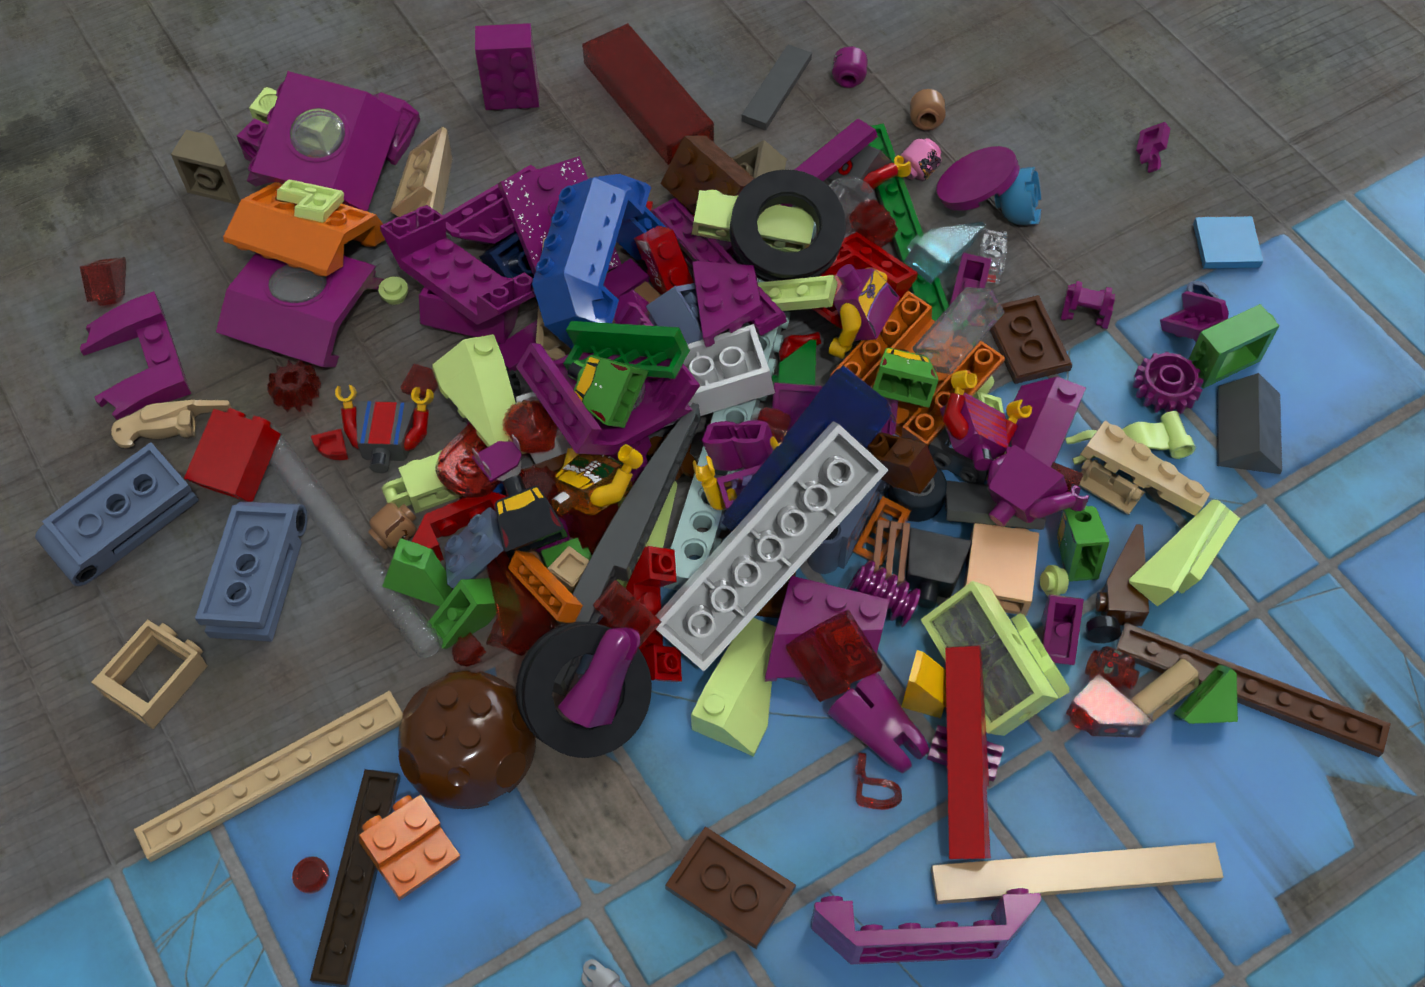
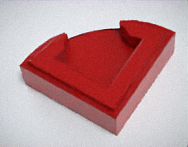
M341 429L311 436L316 450L324 457L332 460L349 459Z

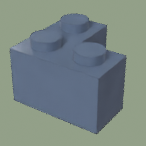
M695 283L674 286L646 306L650 312V321L654 326L679 327L687 344L703 340Z

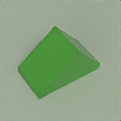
M1219 664L1173 714L1189 724L1238 722L1237 673L1232 668Z

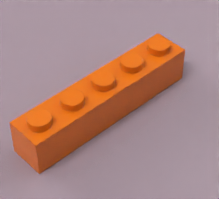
M516 550L508 569L557 621L575 622L583 607L580 601L533 553Z

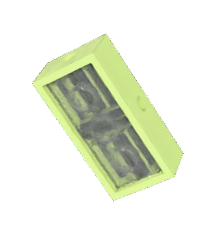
M972 581L920 619L945 662V648L981 646L986 732L988 734L1005 736L1059 699L989 586Z

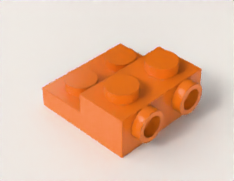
M421 794L414 799L411 795L403 797L393 805V813L384 819L380 815L369 819L362 826L364 832L359 834L361 846L399 901L460 860V854L440 827L441 822Z

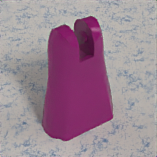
M614 628L605 632L588 669L558 706L567 718L586 728L612 724L626 673L640 645V636L636 630L632 628Z
M877 671L871 672L856 685L855 690L852 688L837 699L827 713L845 730L866 744L889 766L902 774L912 767L910 759L900 748L902 744L917 759H922L929 753L926 739L910 720Z

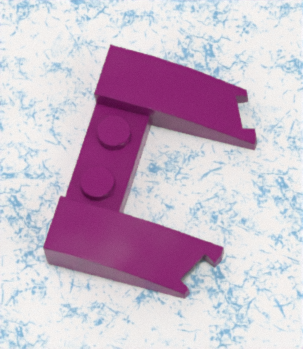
M154 291L108 311L86 326V330L89 333L86 343L80 346L83 356L138 337L148 365V369L126 378L94 396L100 407L109 403L116 408L112 413L116 420L131 415L147 405L170 402L191 394L163 308Z

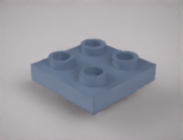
M490 507L482 514L475 515L470 520L468 526L460 534L453 535L444 547L447 585L453 589L461 579H475L504 550L497 512Z

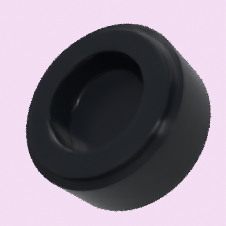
M1112 616L1094 617L1086 623L1087 638L1094 643L1113 642L1121 636L1120 623Z

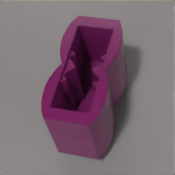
M751 420L736 424L730 421H720L707 425L702 442L716 470L733 471L742 467L748 469L775 461L776 454L770 445V439L773 436L767 422Z

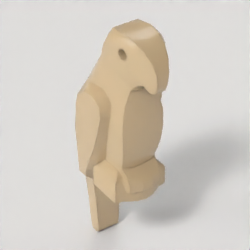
M185 400L150 404L131 415L115 421L112 425L111 435L116 445L121 448L133 447L135 445L133 443L134 440L140 436L150 439H165L178 434L184 438L195 437L196 416L201 413L212 412L213 409L227 411L228 408L232 407L228 400Z

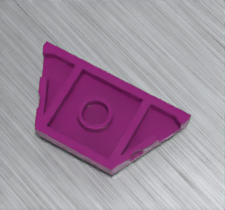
M703 261L692 262L702 334L706 347L715 344L714 337L728 329L730 333H733L741 328L744 323L752 321L763 314L754 265Z

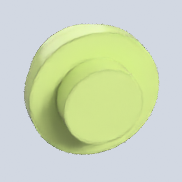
M389 277L380 283L378 291L384 301L396 305L406 299L408 285L400 277Z
M1048 565L1040 576L1041 589L1047 596L1049 594L1060 595L1066 593L1069 585L1066 570L1056 565Z

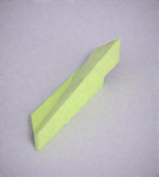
M1211 500L1129 579V583L1157 607L1177 591L1181 594L1202 579L1240 518L1219 500Z

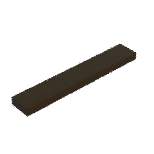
M364 770L310 978L312 983L336 987H349L378 872V869L361 846L359 834L364 832L362 826L369 819L377 815L384 819L392 813V807L395 803L401 779L397 773Z

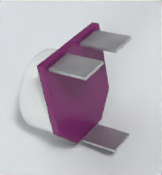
M513 434V442L498 441L479 453L472 448L474 453L472 459L490 482L496 479L505 481L510 477L517 476L522 469L520 444Z

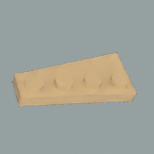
M1107 421L1103 422L1080 454L1089 460L1094 455L1105 461L1104 468L1114 473L1119 469L1132 476V483L1142 488L1154 487L1158 490L1157 493L1160 498L1194 516L1203 508L1210 495L1199 482L1188 479L1178 472L1173 464L1161 460L1146 445L1137 443L1125 435V432L1120 427Z

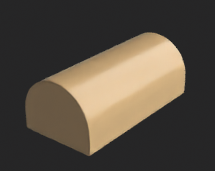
M1180 659L1128 701L1131 709L1146 726L1152 724L1198 687L1199 672L1188 661Z

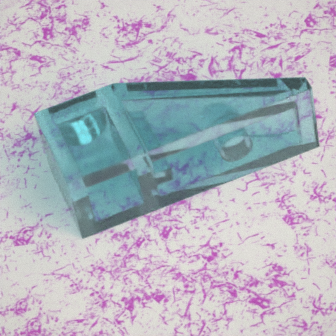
M983 222L930 229L923 237L917 235L907 247L910 253L904 262L931 284L974 244L986 225Z

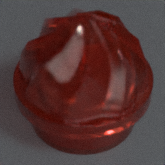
M471 632L465 637H458V641L452 648L454 661L466 667L481 663V657L487 653Z

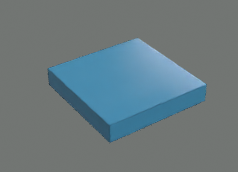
M1252 216L1195 218L1193 226L1203 269L1261 268L1263 257Z

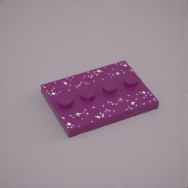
M580 156L498 183L533 275H535L536 265L542 254L543 238L548 235L551 218L555 213L560 192L566 186H572L588 179ZM615 247L608 271L621 265Z

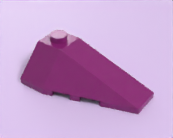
M1060 377L1022 385L1014 401L1023 400L1020 409L1023 406L1030 405L1032 413L1028 418L1018 419L1016 423L1018 428L1011 439V447L1013 445L1018 446L1052 468L1078 411L1086 387Z

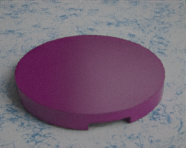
M993 146L974 151L952 164L939 179L936 188L939 199L946 208L963 211L980 207L979 202L992 197L996 193L998 196H1001L1011 187L1020 171L1015 153L1007 147Z

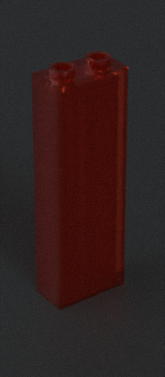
M628 23L582 44L584 64L667 165L671 163L684 136H707L714 142L713 121Z

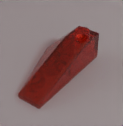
M503 550L487 564L504 646L529 651L539 638L558 627L559 624L508 569L511 560Z

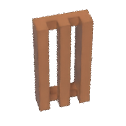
M877 520L873 561L876 562L874 572L879 569L883 529H890L885 579L892 575L896 530H902L897 575L898 586L905 578L910 523Z

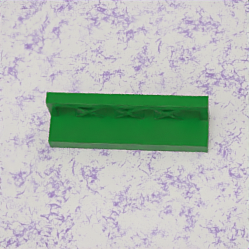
M571 321L566 331L574 346L563 364L567 370L574 361L578 360L585 364L586 359L579 360L583 352L594 353L593 356L603 358L621 355L614 359V361L649 371L647 377L675 379L690 349L679 327ZM640 356L648 357L637 364H629V362ZM668 358L672 359L669 367L656 366V364Z

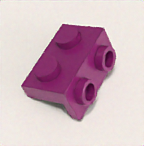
M1186 291L1182 293L1184 309L1160 319L1162 331L1175 334L1177 337L1194 339L1197 342L1201 331L1227 320L1229 311L1225 300Z

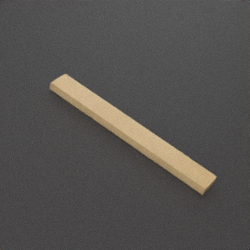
M388 691L135 828V834L147 860L150 862L155 861L400 726L403 713L392 693Z
M1215 842L932 865L931 867L936 904L1000 899L1008 890L1025 888L1029 890V893H1040L1041 896L1216 882L1224 878Z

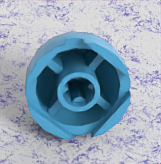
M1035 167L1020 168L1019 174L1011 187L1001 196H998L997 193L995 194L996 208H1001L1004 217L1017 225H1036L1040 222L1041 209H1035L1038 206V200H1041V188L1038 172L1034 171Z

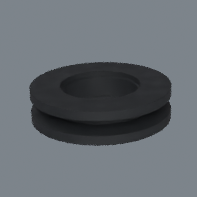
M775 170L753 179L738 195L730 222V241L740 263L743 265H754L757 278L763 281L819 277L832 266L838 256L845 236L846 219L842 204L837 195L823 181L802 171ZM776 204H792L801 207L812 216L817 226L816 240L808 248L799 252H783L774 249L762 239L758 232L757 221L759 216L766 208Z
M592 622L567 623L550 630L539 638L523 659L516 683L518 709L530 732L552 749L567 756L577 758L602 756L625 744L636 733L645 719L652 693L649 667L645 657L638 648L626 673L612 724L586 728L577 723H569L562 718L555 708L552 696L554 680L559 671L572 658L585 654L594 655L605 632L612 629Z

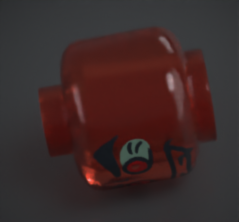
M1109 646L1103 647L1100 651L1094 650L1085 668V674L1089 675V682L1093 687L1116 696L1124 693L1127 688L1132 690L1138 681L1140 672L1135 670L1136 664L1132 655Z

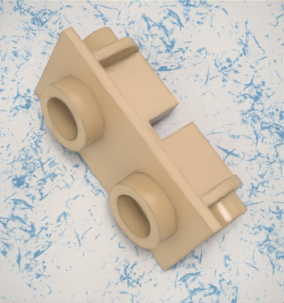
M1087 459L1074 483L1129 515L1145 492L1139 489L1138 485L1104 468V466L1097 463L1098 460L1094 459L1092 461Z

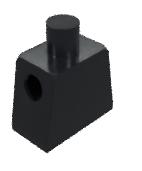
M910 528L905 581L909 583V590L914 588L921 590L918 603L920 607L931 609L936 606L938 596L944 598L951 597L966 562L971 546L970 540Z

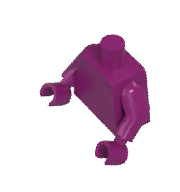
M1016 445L1008 447L1006 454L994 459L989 464L987 485L992 500L997 505L988 516L1000 527H1004L1013 515L1026 523H1031L1036 518L1040 519L1068 508L1074 511H1082L1089 500V495L1079 496L1081 488L1077 485L1073 486L1070 492H1066L1068 487L1063 474Z

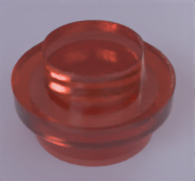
M318 857L304 858L293 870V883L303 893H316L327 884L330 875L329 868Z

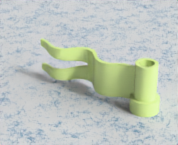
M1177 411L1163 414L1160 418V423L1136 422L1122 429L1125 435L1137 443L1146 445L1149 449H1169L1171 457L1175 459L1187 457L1196 449L1192 437L1187 435ZM1087 430L1072 437L1065 438L1066 443L1075 444L1084 440H1091L1097 430ZM1080 455L1072 460L1074 465L1085 462L1087 458Z

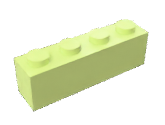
M699 190L692 235L731 242L730 222L738 195H724L717 190ZM776 204L766 208L759 216L757 221L758 232L762 239L772 248L783 252H799L810 246L814 220L803 208Z

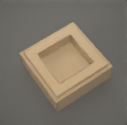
M568 546L547 569L565 587L574 592L589 560Z

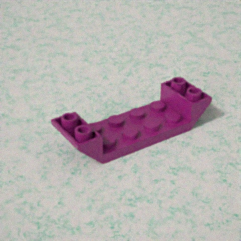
M428 205L419 207L380 226V231L400 269L477 325L536 296L532 285L533 278L525 272L510 280H506L448 239L446 235V217Z
M1025 888L1008 890L1006 894L1002 895L992 912V920H979L974 922L973 926L958 927L957 922L946 921L937 923L935 925L936 928H921V925L918 923H905L899 925L898 929L883 930L882 925L871 924L862 926L861 931H855L853 901H843V897L827 896L821 898V902H815L811 929L851 965L996 959L1029 920L1041 902V894L1029 893V890Z

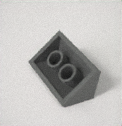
M1259 373L1220 385L1217 389V466L1281 474L1280 393Z

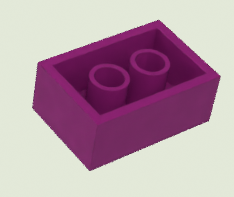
M531 23L475 26V54L485 110L539 107V80Z

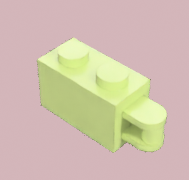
M443 449L435 455L421 460H412L406 465L399 467L401 478L389 481L382 487L387 503H395L398 507L403 504L406 506L412 504L416 514L465 496L449 489L438 475L440 461L452 449Z

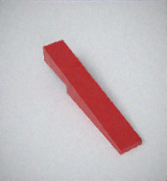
M981 646L945 648L949 859H991L987 802L989 771Z

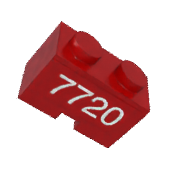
M657 226L634 238L642 260H645L648 267L647 272L652 285L657 292L664 294L674 286L694 283L673 229Z

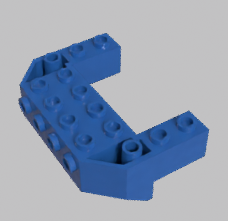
M622 174L593 177L572 186H566L559 194V201L551 218V226L544 240V247L540 260L536 265L532 285L544 326L571 349L574 344L566 331L571 321L613 323L619 299L604 286V281L616 241L637 261L642 259L634 238L657 226L666 227L646 207L651 190L647 183Z

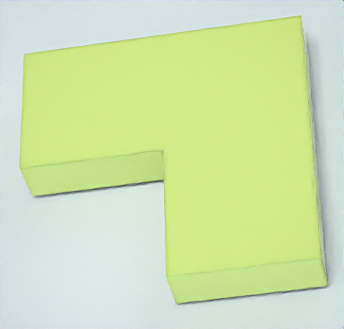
M288 179L277 190V200L297 204L294 217L324 223L343 203L344 192Z

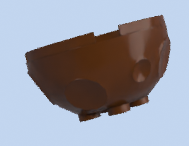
M452 672L421 688L404 709L398 733V757L405 777L422 796L438 805L453 809L483 807L489 805L488 802L504 793L513 791L526 776L536 749V737L527 728L520 715L515 688L506 681L485 672Z

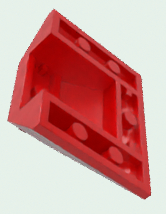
M856 232L844 238L835 262L821 275H834L837 281L836 295L842 285L837 277V272L840 268L848 264L853 265L855 270L874 268L886 273V282L898 294L900 300L917 279L918 272ZM834 301L832 307L812 308L831 323L843 329L841 317L834 305Z

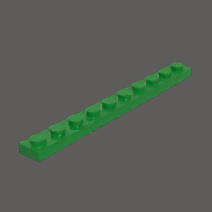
M884 123L872 125L871 127L876 129L878 137L868 145L881 150L891 160L890 163H894L896 156ZM895 176L876 187L875 191L899 260L918 272L917 279L909 290L932 306V319L960 338L904 178Z

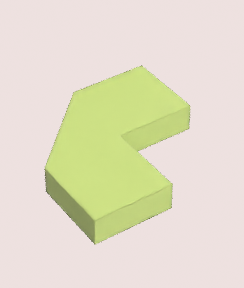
M1019 613L1011 618L1058 697L1061 698L1070 692L1069 686L1025 615Z

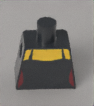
M519 475L510 477L503 482L507 497L497 500L495 507L503 549L510 560H512L516 550L531 552L568 537L563 524L538 485L526 489L522 477Z

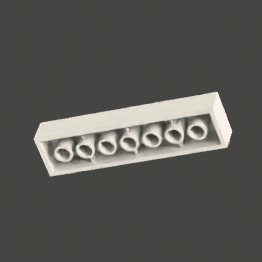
M754 324L739 328L733 333L726 332L715 336V344L709 347L705 346L704 340L687 344L690 352L683 364L700 384L688 405L691 406L692 403L699 404L700 416L775 393L770 370ZM642 388L640 390V393L637 397L634 406L637 404L642 395ZM534 392L517 396L516 401L526 446L535 464L567 453V449L571 448V445L555 422L546 413L544 415L541 414L543 405ZM680 418L666 426L676 424L680 420Z
M833 421L652 619L653 627L701 670L705 671L886 474L888 469L840 424Z

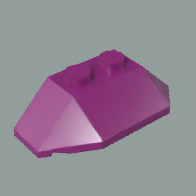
M529 165L526 168L515 173L514 175L508 177L507 179L537 169L534 166ZM498 184L443 215L446 217V232L452 237L483 245L495 244L516 231Z

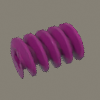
M873 560L868 561L859 568L847 589L857 588V592L889 599L888 609H891L890 620L894 621L897 617L902 616L901 627H904L918 606L921 590L914 588L908 593V582L903 581L897 586V575L892 574L885 579L887 569L881 567L874 572L876 562Z

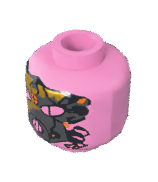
M928 138L916 139L900 155L904 158V164L908 161L911 162V173L907 176L908 179L926 180L940 166L941 149L935 142Z

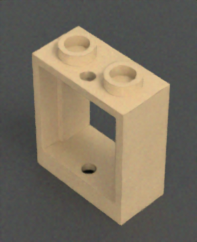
M147 619L91 683L105 698L151 729H154L208 665L201 657L203 651L199 646L188 639L183 643L176 638L178 636L177 633L164 623L157 626ZM159 644L184 660V662L147 703L124 688L122 684Z

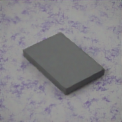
M947 481L945 496L946 520L997 525L988 516L997 503L992 500L987 484ZM1013 515L1005 526L1042 530L1045 527L1046 517L1036 518L1033 522L1026 523Z

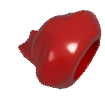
M815 332L807 335H790L785 337L779 351L780 362L809 340H816V346L821 344L820 333Z

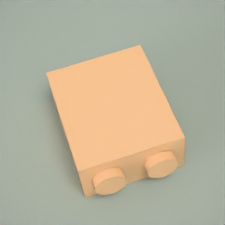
M974 523L970 535L971 546L967 556L963 587L972 581L987 585L991 588L1006 613L1017 615L1021 613L1027 616L1033 597L1039 533L1029 531L1026 528H1008L998 525Z

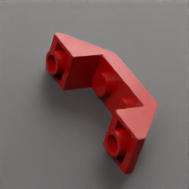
M488 491L483 495L468 496L428 512L424 515L411 542L432 549L438 560L442 561L444 558L437 538L453 535L459 529L468 526L470 520L475 515L482 514L488 507L496 511L495 502L507 496Z
M647 546L644 547L626 586L628 628H632L639 633V649L648 664L651 680L681 682V652L676 647L663 646V635L653 627L652 622L654 616L661 610L660 587L677 582L675 550Z

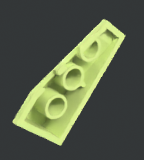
M494 334L464 339L432 364V370L440 392L446 399L450 398L458 407V413L463 419L467 418L475 427L476 434L487 447L498 441H508L509 438L513 440V434L523 449L521 453H528L529 450L526 446L506 366Z
M753 618L732 640L705 685L691 714L693 731L754 757L768 728L772 681L765 682V676L777 627Z

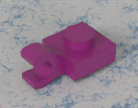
M1166 122L1140 131L1136 151L1140 155L1141 164L1148 162L1149 173L1157 171L1161 167L1159 152L1167 148L1171 130Z

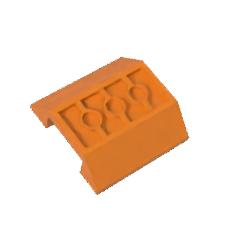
M277 182L241 199L223 236V242L235 245L240 250H250L261 254L264 258L277 259L287 263L288 266L312 271L317 276H328L343 267L344 244L352 239L368 247L376 246L385 240L380 231V226L383 223L376 214L345 204H341L324 223L294 217L297 204L277 200V190L283 185Z
M907 291L895 305L878 338L862 340L830 374V377L838 387L872 390L886 348L905 349L910 353L928 357L939 379L930 407L898 400L895 435L926 443L929 446L946 427L943 423L940 409L947 404L950 393L955 391L951 383L952 375L957 371L967 370L968 374L975 373L977 375L976 386L964 391L973 397L1005 361V357L983 341H980L973 348L932 319V306L910 291Z

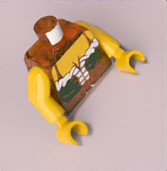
M625 444L618 452V459L621 461L619 462L605 455L576 454L572 447L568 448L561 471L555 476L559 495L551 500L553 508L560 515L566 514L573 508L587 515H595L606 507L619 502L628 495L633 487L631 481L633 474L630 472L632 469H637L642 465L643 457L641 453Z

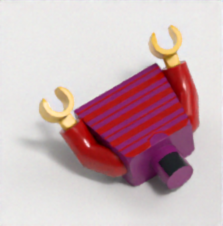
M967 370L957 371L951 377V383L955 391L950 393L947 404L940 409L943 423L946 426L953 449L973 460L975 469L985 471L989 469V464L994 459L1005 453L1018 428V425H1016L1018 419L1028 418L1032 413V407L1028 405L1020 409L1023 400L1009 403L1006 408L1009 417L1007 420L1004 413L964 392L965 389H972L976 386L977 375L975 373L968 374Z

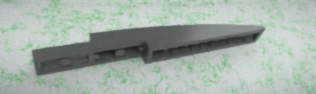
M692 403L690 407L693 411L682 416L665 438L629 491L605 531L573 592V595L583 605L575 622L598 624L617 579L625 582L629 581L642 551L646 547L701 421L699 404ZM584 655L572 658L561 668L554 680V693L566 696Z

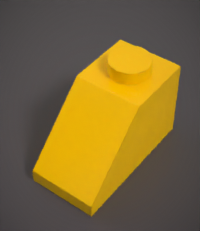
M917 650L901 707L941 719L944 707H946V669L923 651Z

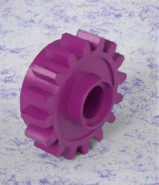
M1165 351V353L1159 355L1153 353L1150 360L1147 358L1143 359L1141 366H1138L1135 372L1133 387L1138 389L1136 393L1137 398L1145 397L1146 400L1143 404L1145 407L1151 404L1155 406L1154 412L1158 413L1163 408L1166 413L1176 409L1178 413L1182 414L1186 407L1191 409L1196 400L1198 401L1204 381L1198 378L1200 370L1195 368L1191 360L1186 359L1181 354Z

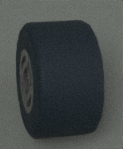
M937 466V473L921 494L896 488L889 484L888 499L911 510L908 521L921 522L930 520L941 510L946 496L947 481L944 473Z

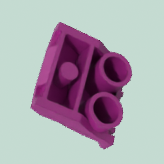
M380 92L373 96L401 113L385 159L396 166L410 145L415 129L420 122V115L405 100Z

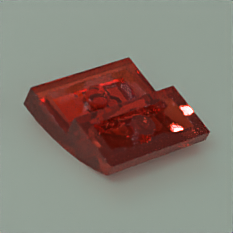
M849 609L804 632L788 643L785 648L819 702L849 691L852 682L881 671L882 662Z

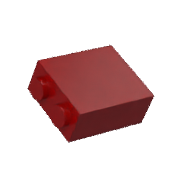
M228 408L227 412L213 409L184 479L202 488L242 501L253 502L281 433L270 427V421L253 415L252 420L245 418L246 414L232 408Z

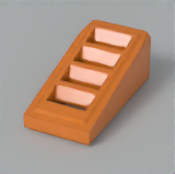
M882 496L855 545L853 553L869 561L873 560L874 553L863 547L866 543L875 547V539L871 538L870 535L871 533L876 534L877 520L889 521L882 517L883 513H886L898 519V523H907L911 510ZM896 530L895 542L900 536L902 530ZM883 531V538L887 542L886 544L882 543L880 567H882L887 558L889 533Z

